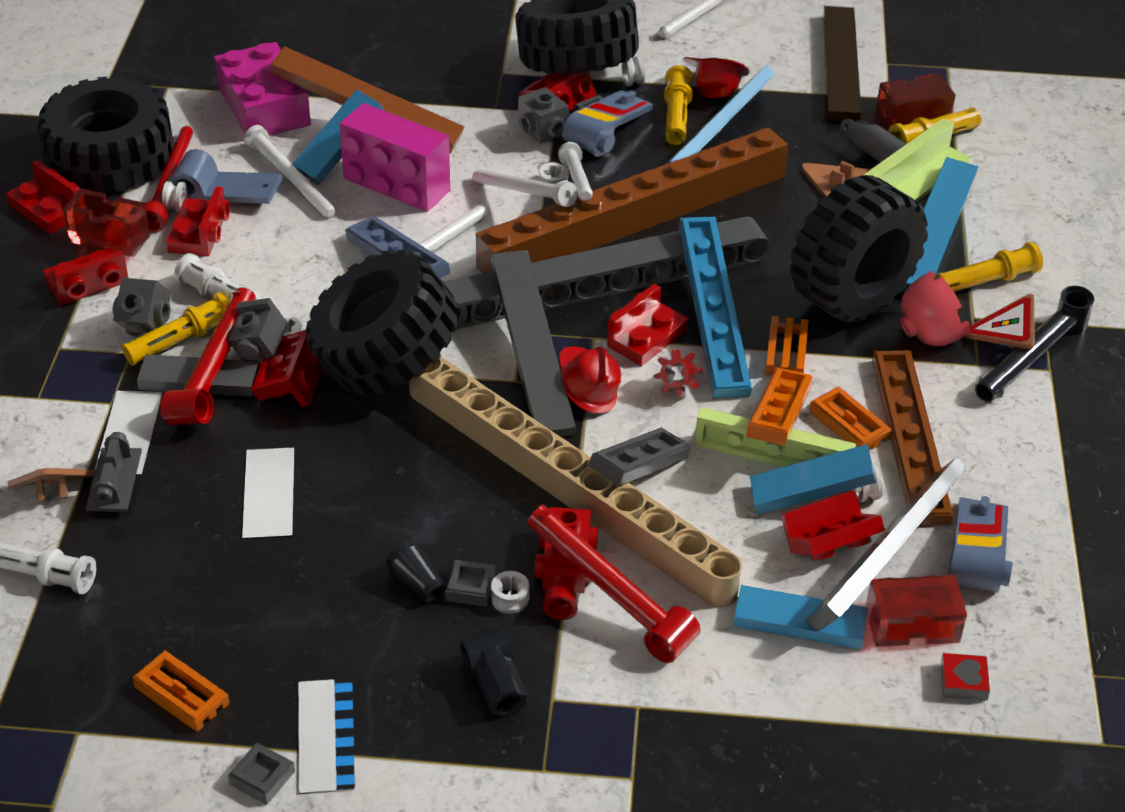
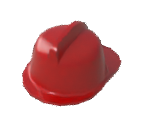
M683 58L685 63L696 68L697 87L700 93L708 99L733 95L742 77L748 76L750 73L747 66L734 60L725 58Z
M576 346L565 347L559 353V364L563 388L570 400L579 408L590 413L603 414L609 412L616 405L617 390L622 377L617 361L602 347L589 350Z

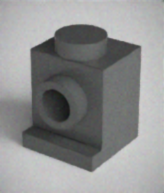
M270 298L238 302L236 309L240 314L228 339L230 345L242 360L275 357L288 322Z

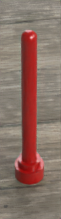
M183 126L180 129L152 200L143 204L139 210L137 224L146 232L157 233L164 228L168 214L162 204L163 187L166 181H170L171 176L187 151L193 135V130L189 126Z

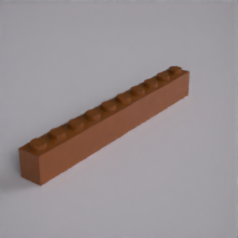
M768 127L593 190V196L588 201H582L577 196L575 203L569 207L554 204L477 232L476 267L482 273L492 272L491 256L495 253L528 250L531 263L589 251L784 178L788 144Z

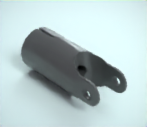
M845 119L840 125V130L845 136L850 138L860 150L880 163L907 144L880 126L870 125L863 120L854 122L851 119Z

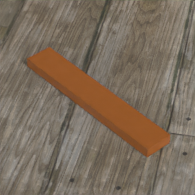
M284 46L271 63L269 73L340 105H343L357 89L379 102L384 111L449 135V153H452L462 136L465 126Z
M874 351L872 363L887 426L892 429L890 439L907 505L933 474L941 469L911 351ZM948 492L919 526L952 525L954 515Z

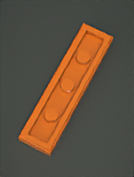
M776 368L748 423L746 437L786 446L811 389L813 376Z

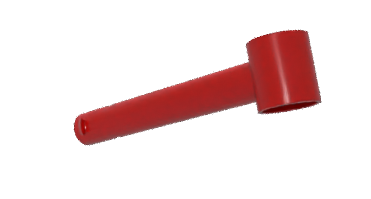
M240 287L231 293L233 296L183 390L167 391L162 396L160 410L166 424L170 426L206 424L211 420L214 404L209 390L232 348L228 339L240 314L236 309L238 302L256 300V295L250 289Z
M545 505L539 506L529 517L526 524L536 534H539L545 541L552 544L553 548L648 630L643 640L647 650L653 657L663 663H672L698 637L701 627L697 618L689 610L681 606H672L667 612L663 610L577 533L567 527Z

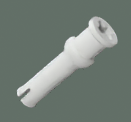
M192 253L184 255L179 260L174 272V278L178 283L182 285L189 284L197 288L199 294L207 298L212 297L217 292H221L230 302L233 296L231 293L235 292L237 288L243 287L226 278L221 268L205 265L200 262L198 256ZM254 293L256 295V300L265 299L264 297Z
M0 542V568L36 576L37 580L46 586L51 587L55 584L72 588L73 592L79 594L87 593L94 582L96 562L92 557L82 556L75 558L64 555L62 550L56 548L41 552Z

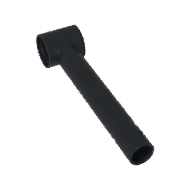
M1074 285L1064 288L1060 295L1057 311L1035 330L1034 347L1031 349L1017 347L984 378L979 376L978 383L975 385L976 395L984 402H992L994 399L1002 398L1004 390L1008 385L1014 382L1065 333L1070 335L1083 333L1087 329L1095 300L1093 293L1082 286Z

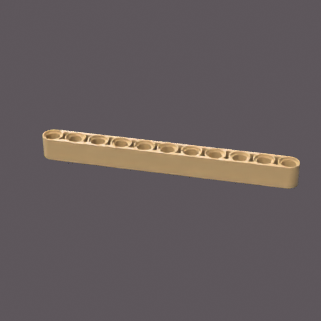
M442 357L435 364L430 363L425 368L426 372L417 378L415 376L409 380V392L414 400L571 509L591 510V522L702 600L717 607L729 606L737 600L742 568L740 558L630 483L619 486L589 467L590 456Z

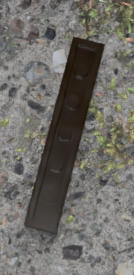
M824 6L823 29L827 120L843 121L851 119L856 122L861 118L855 9L854 7Z

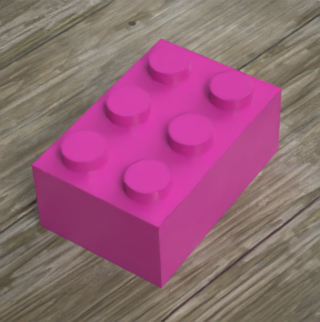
M276 42L261 43L256 47L231 50L225 54L214 56L218 89L244 134L254 125L262 126L269 136L311 125L307 90L269 73L271 63L281 51Z
M365 103L339 123L344 179L426 212L430 211L451 191L449 135Z

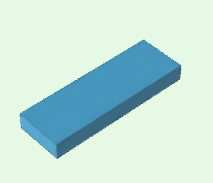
M356 89L292 165L300 173L319 185L342 158L339 123L363 103L381 110L384 109L379 102Z
M867 444L750 476L754 506L758 514L877 483Z
M741 585L733 626L862 650L868 607L851 604L838 619L822 630L818 629L816 631L806 619L824 599Z

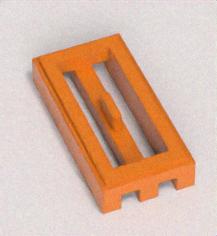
M772 316L765 375H773L776 368L800 373L804 372L809 320L801 319V324H793L794 318L786 317V323L779 322V316ZM777 332L785 333L781 367L774 366ZM792 334L799 335L796 369L789 368Z
M839 386L810 402V413L841 439L855 443L857 447L867 444L868 447L870 446L874 449L879 446L880 440L886 442L891 438L892 429Z
M166 650L132 677L136 689L196 732L204 727L203 720L207 718L211 721L217 715L216 709L218 707L224 709L230 704L226 692ZM164 667L208 698V700L204 702L187 690V687L176 679L173 680L159 669Z

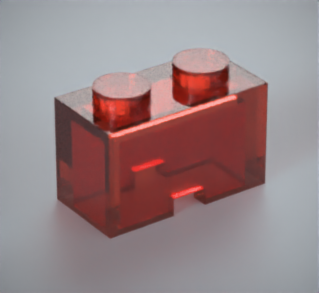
M940 73L917 76L915 81L906 82L904 79L881 82L876 111L889 128L894 124L906 125L910 124L915 118L923 117L929 120L952 113L956 94Z
M80 188L63 208L70 243L100 250L111 247L114 252L121 251L123 255L135 257L150 237L144 202L118 197L116 201L107 200L104 193Z
M929 575L905 578L887 577L870 581L865 607H868L867 616L875 647L909 645L910 638H925L926 644L960 643L967 612L956 575Z

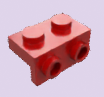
M852 490L781 514L790 552L811 556L813 561L833 557L836 555L835 549L845 545L848 548H855L872 542L871 536L885 531L881 515L861 513L856 492Z

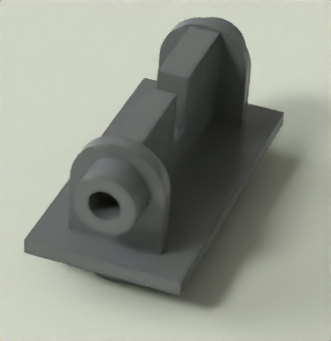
M113 432L105 439V448H101L86 511H128L142 449L130 448L124 433Z

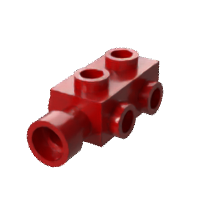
M549 507V510H552L567 527L571 528L597 551L598 527H591V510ZM539 535L538 548L544 549V554L536 553L535 579H542V591H546L544 611L553 619H571L578 611V593H585V582L592 581L553 548L552 544L545 541Z

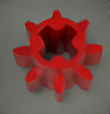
M674 349L671 352L672 359L668 360L663 357L657 359L662 367L660 373L654 374L653 378H661L665 384L661 392L667 393L672 388H676L677 396L682 397L686 393L685 386L693 389L699 388L695 377L697 373L703 372V368H695L692 363L695 358L694 353H689L685 358H681L679 349ZM683 366L681 373L685 378L674 380L673 378L676 373L672 368Z

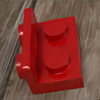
M589 71L581 74H547L518 93L520 97L546 87L566 103L569 113L573 111V105L596 95Z
M39 160L31 163L34 179L6 193L8 205L49 234L84 216L82 206L83 194L79 186L74 182L68 181L59 175L54 168H49Z
M215 187L210 201L184 199L166 240L168 253H192L198 256H210L214 243H219L222 223L223 221H228L230 215V202L225 200L223 187Z
M111 247L43 270L45 282L60 305L119 286L122 277L129 278L125 256L121 251L114 252Z
M653 284L643 293H638L630 303L610 316L607 322V347L642 367L688 330L689 318L660 303L661 287Z
M306 330L283 336L275 357L263 358L251 389L258 401L272 397H282L292 393L301 407L311 404L324 367L308 348Z

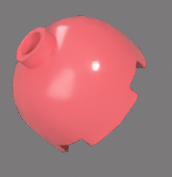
M930 271L914 281L903 294L901 309L904 316L899 319V322L909 338L916 336L922 343L933 347L946 346L970 333V325L968 321L961 323L957 309L961 308L962 305L951 287L942 277L934 280V271Z

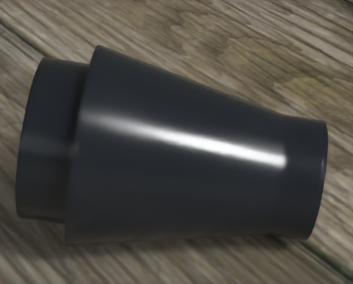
M405 541L394 548L387 557L386 564L390 568V575L421 595L428 603L438 599L446 590L447 585L439 577L421 545H414L411 541Z

